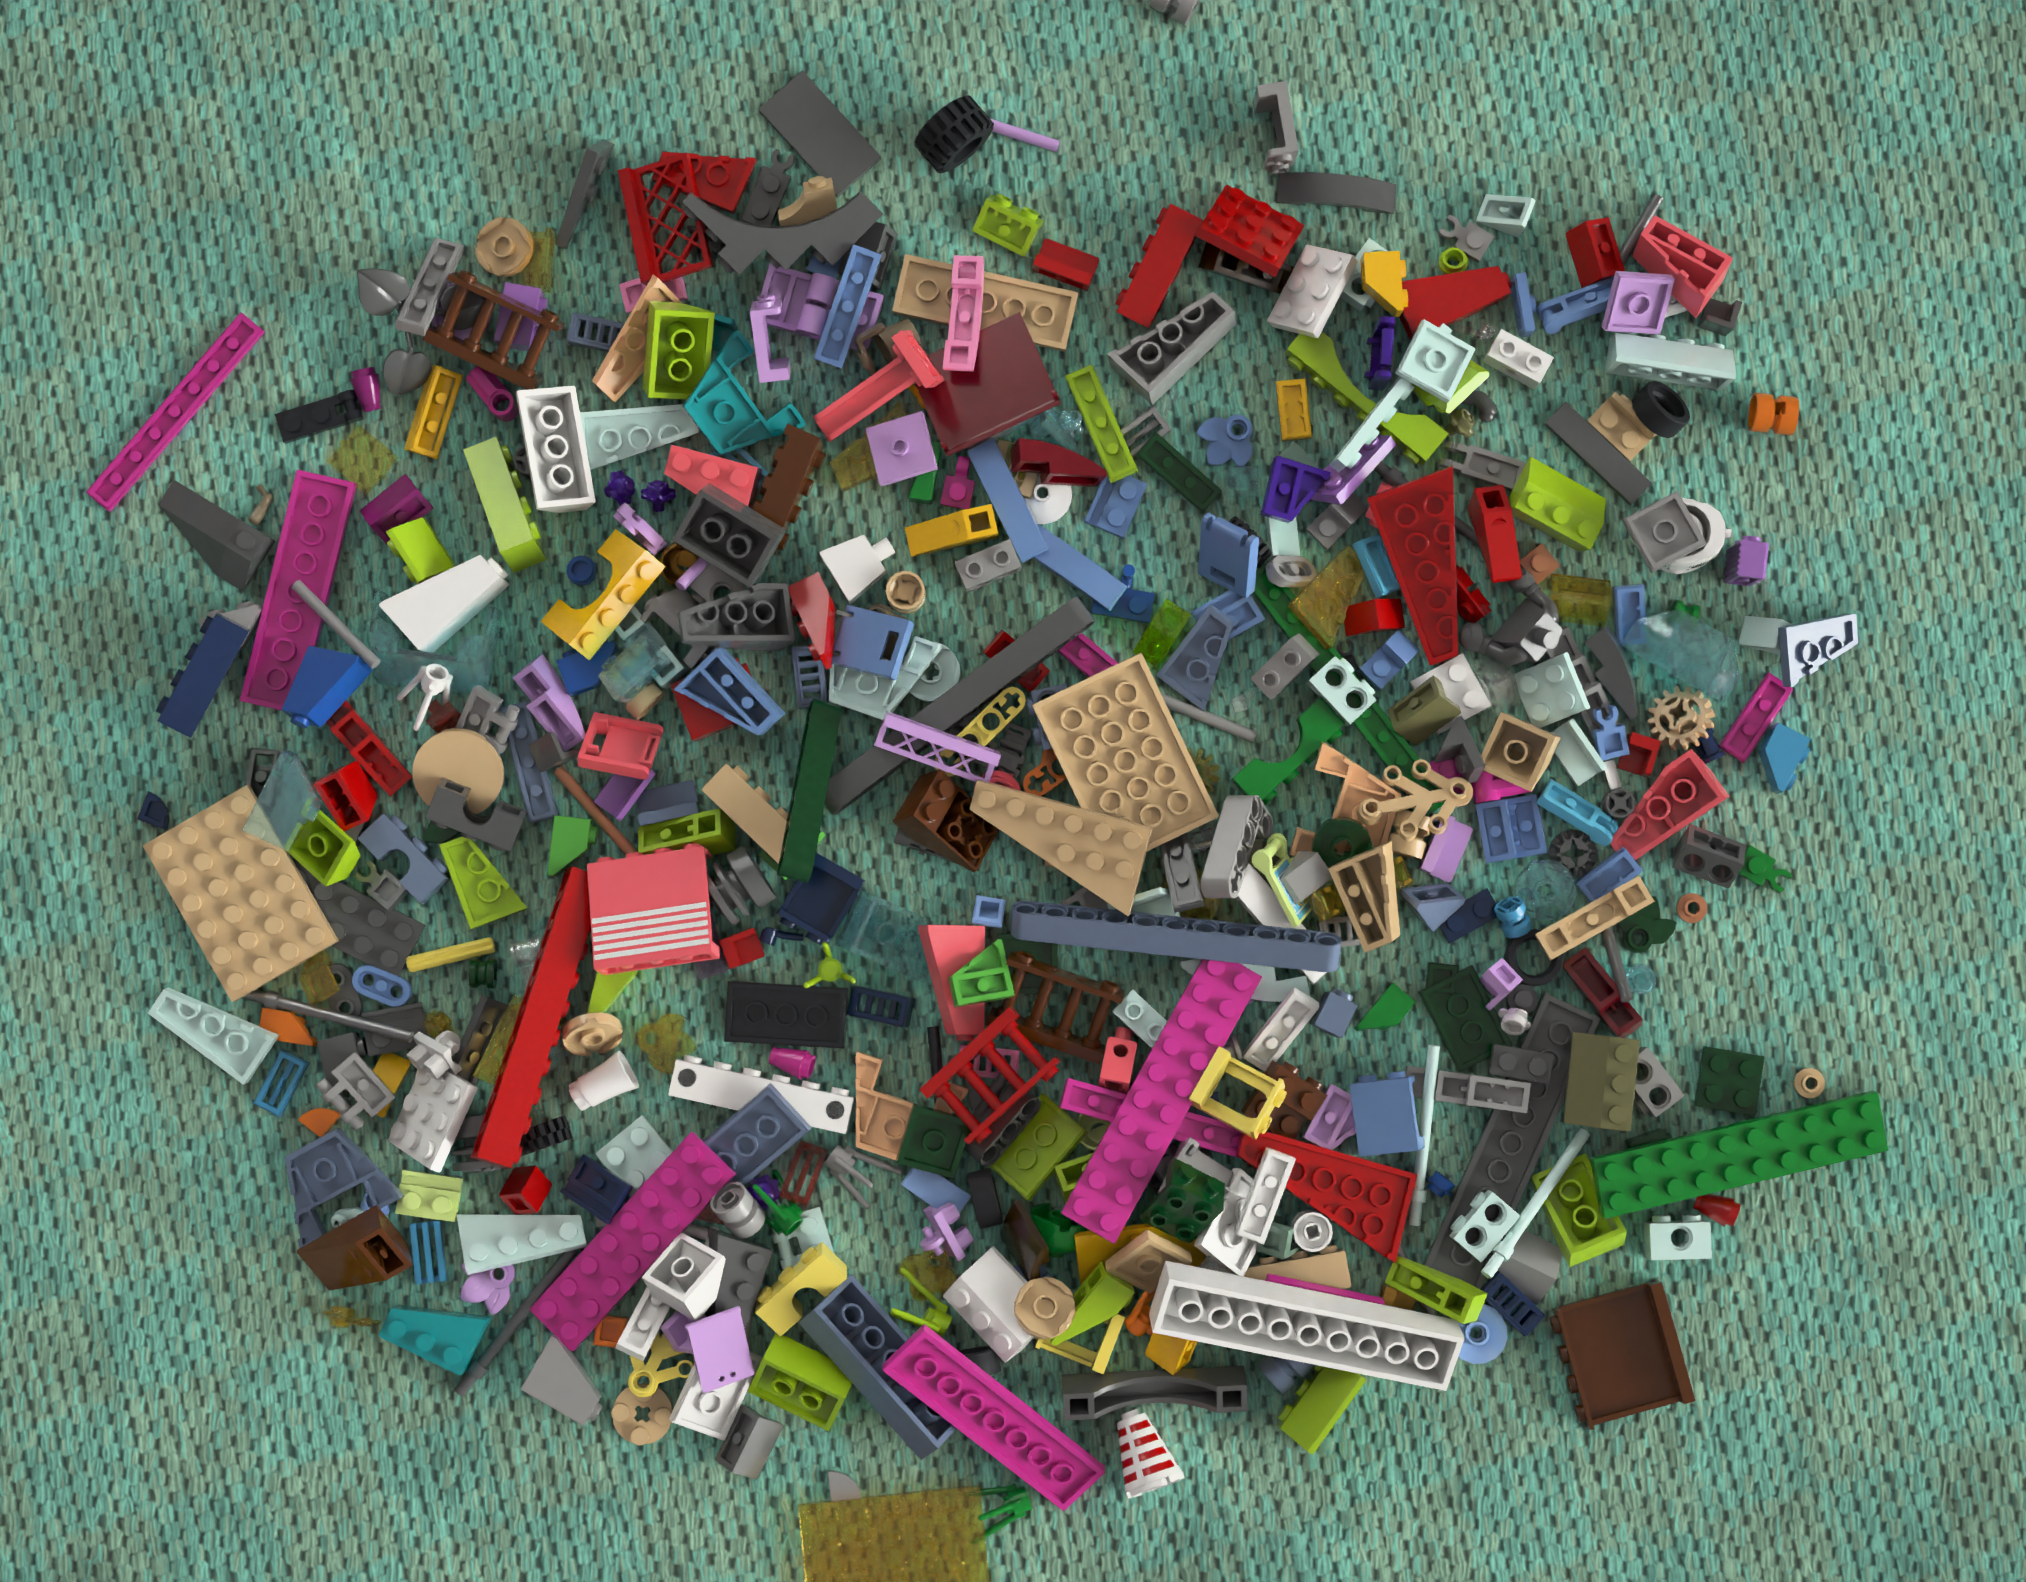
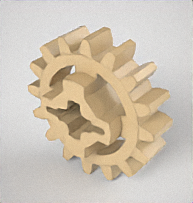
M1675 686L1674 693L1672 694L1664 690L1665 698L1662 700L1655 698L1654 701L1657 707L1649 708L1648 710L1650 715L1653 716L1647 722L1650 728H1653L1651 733L1654 738H1659L1658 740L1661 741L1662 746L1669 742V746L1674 751L1678 744H1681L1685 751L1688 750V743L1693 742L1695 746H1699L1698 738L1700 736L1706 739L1709 737L1706 728H1714L1710 718L1715 717V713L1710 708L1712 706L1710 700L1704 698L1700 690L1693 694L1691 686H1687L1684 692H1681L1679 687ZM1693 704L1699 707L1700 714L1694 711ZM1662 722H1665L1666 725H1669V732H1667L1663 728Z

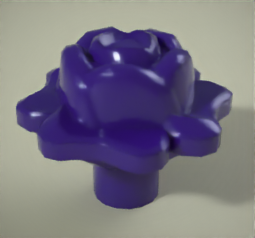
M622 470L611 472L608 486L604 488L605 495L608 498L612 497V499H615L620 506L624 502L631 504V497L635 493L633 479L625 476Z
M655 480L649 482L646 489L641 490V498L653 503V511L662 512L665 510L664 503L676 498V490L669 488L667 482Z
M767 1174L760 1178H753L750 1181L751 1186L746 1188L763 1210L770 1207L753 1190V1185H758L776 1205V1199L782 1197V1193L778 1189V1180L772 1179L770 1181V1177Z

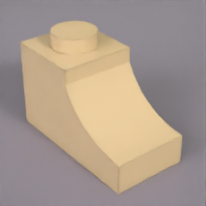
M816 176L810 178L808 182H803V191L799 198L791 205L778 209L780 226L802 224L821 218L838 209L832 177Z

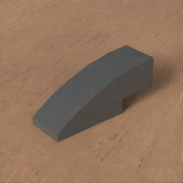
M1607 624L1585 643L1603 664L1594 674L1632 721L1639 714L1635 678L1619 640Z

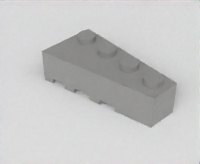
M1211 292L1181 310L1180 314L1168 321L1165 319L1156 325L1155 329L1145 335H1139L1130 340V343L1123 348L1115 349L1108 353L1110 366L1143 398L1153 405L1236 325L1235 312L1216 293Z

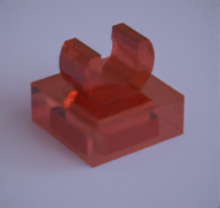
M435 699L428 706V710L433 715L426 722L436 733H440L443 730L455 728L461 712L449 701L442 705Z

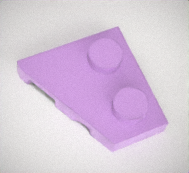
M1329 1084L1325 1092L1328 1096L1313 1120L1309 1122L1302 1137L1320 1147L1333 1150L1348 1137L1353 1136L1356 1130L1351 1094Z

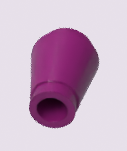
M369 367L352 371L350 382L361 407H363L364 413L381 409L379 374H376L375 368Z

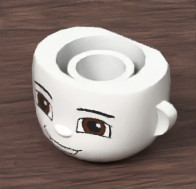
M1682 498L1707 544L1659 570L1671 574L1688 573L1706 565L1719 554L1724 541L1732 537V529H1726L1721 513L1710 504Z

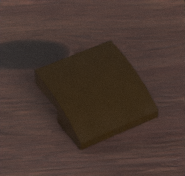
M1020 1200L1013 1202L1004 1220L1002 1240L1028 1282L1032 1279L1041 1278L1039 1266L1050 1261L1048 1245Z

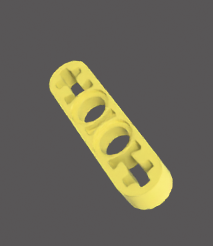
M1016 687L1006 688L957 736L963 738L967 734H973L977 737L978 744L987 746L1023 710L1026 704L1024 693ZM1009 693L1013 696L1017 693L1020 695L1018 699L1020 705L1017 708L1010 706L1005 711L1010 716L1005 720L1001 712L993 708V706L999 703L1002 708L1007 703L1006 694ZM988 713H994L999 717L1000 723L995 730H987L982 724L983 717ZM945 749L939 753L941 759L944 756L949 759L955 754L950 749ZM958 757L953 764L961 761V758ZM963 764L957 768L962 770L965 766ZM942 771L948 777L955 776V774Z

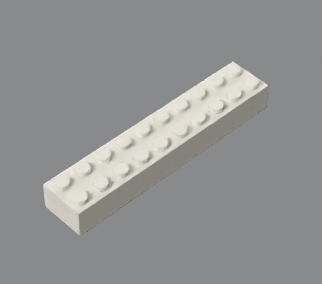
M1165 1261L1149 1311L1153 1333L1447 1391L1465 1339L1458 1321L1451 1318Z

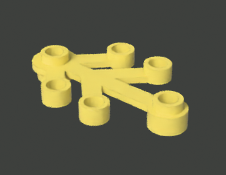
M658 1332L650 1347L652 1354L646 1365L644 1361L630 1356L634 1370L628 1378V1386L630 1391L638 1397L645 1398L651 1396L656 1392L660 1383L679 1377L687 1379L689 1374L682 1375L680 1367L687 1363L692 1369L694 1365L689 1360H681L675 1367L657 1371L662 1360L684 1353L674 1351L664 1333L660 1338ZM643 1376L649 1379V1385L646 1388H641L638 1384L639 1379Z

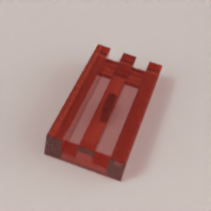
M800 1140L781 1188L779 1198L783 1200L788 1199L794 1204L799 1203L807 1208L828 1150ZM803 1149L808 1150L809 1152L794 1192H788ZM814 1154H819L820 1156L805 1196H799Z

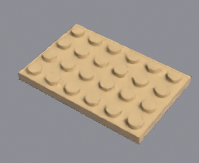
M1142 653L1032 704L1080 808L1152 827L1147 851L1219 817Z
M245 785L142 845L231 1002H236L339 942L290 854L285 850L282 840L250 785Z

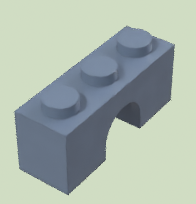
M383 813L357 839L377 860L384 861L391 853L403 851L409 858L410 867L407 874L399 882L419 903L425 904L451 879L446 874L448 867L439 858L435 857L432 860L425 851L428 849L426 844L416 835L411 838L404 831L407 825L396 814L391 817Z

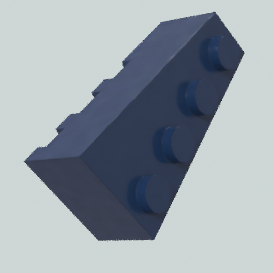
M216 613L214 618L207 616L199 631L205 635L199 645L194 642L185 656V659L190 662L185 671L178 669L170 685L175 687L170 698L165 695L156 709V712L161 714L157 721L191 738L250 629L219 613Z

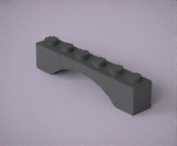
M1244 1365L1183 1368L1174 1375L1165 1369L1062 1375L1064 1421L1096 1419L1120 1408L1148 1403L1186 1404L1205 1408L1216 1413L1248 1411L1247 1382Z

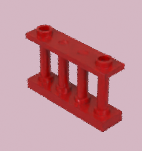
M1013 1007L1007 1008L919 1089L926 1098H932L934 1095L937 1098L941 1097L972 1133L964 1139L967 1144L974 1141L978 1144L981 1143L992 1133L989 1127L1041 1079L1047 1082L1059 1071L1056 1066L1061 1060L1058 1057H1054L1047 1062L1017 1028L1016 1020L1020 1015ZM1001 1034L1004 1037L1009 1036L1039 1070L1026 1083L995 1049L996 1045L993 1041ZM979 1054L982 1057L986 1056L1016 1090L1006 1102L1002 1103L972 1069L974 1065L971 1061ZM956 1075L960 1078L964 1077L994 1111L983 1123L980 1124L950 1090L951 1085L948 1082Z

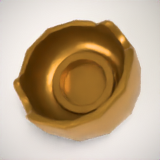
M674 542L664 549L659 562L665 566L660 574L667 583L675 585V582L687 571L681 569L679 565L690 568L699 556Z

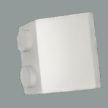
M681 1232L641 1278L654 1298L690 1319L697 1321L717 1299L726 1259L722 1254Z

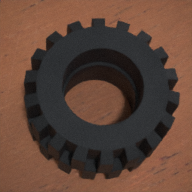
M966 95L948 103L933 115L919 131L914 145L937 173H944L958 167L970 158L989 138L994 128V123L970 95Z

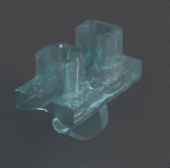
M1051 408L1041 413L1031 422L1030 431L1037 439H1042L1050 433L1053 438L1048 443L1064 447L1078 454L1081 453L1078 442L1084 429L1080 425L1083 416L1079 411L1073 410L1067 413L1063 409L1058 413L1054 408Z

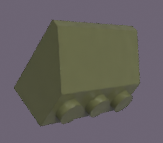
M1572 1032L1563 1123L1631 1132L1640 1040Z

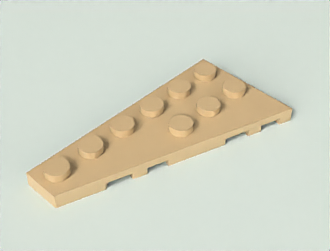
M981 779L977 780L970 805L971 811L1125 915H1130L1152 827Z

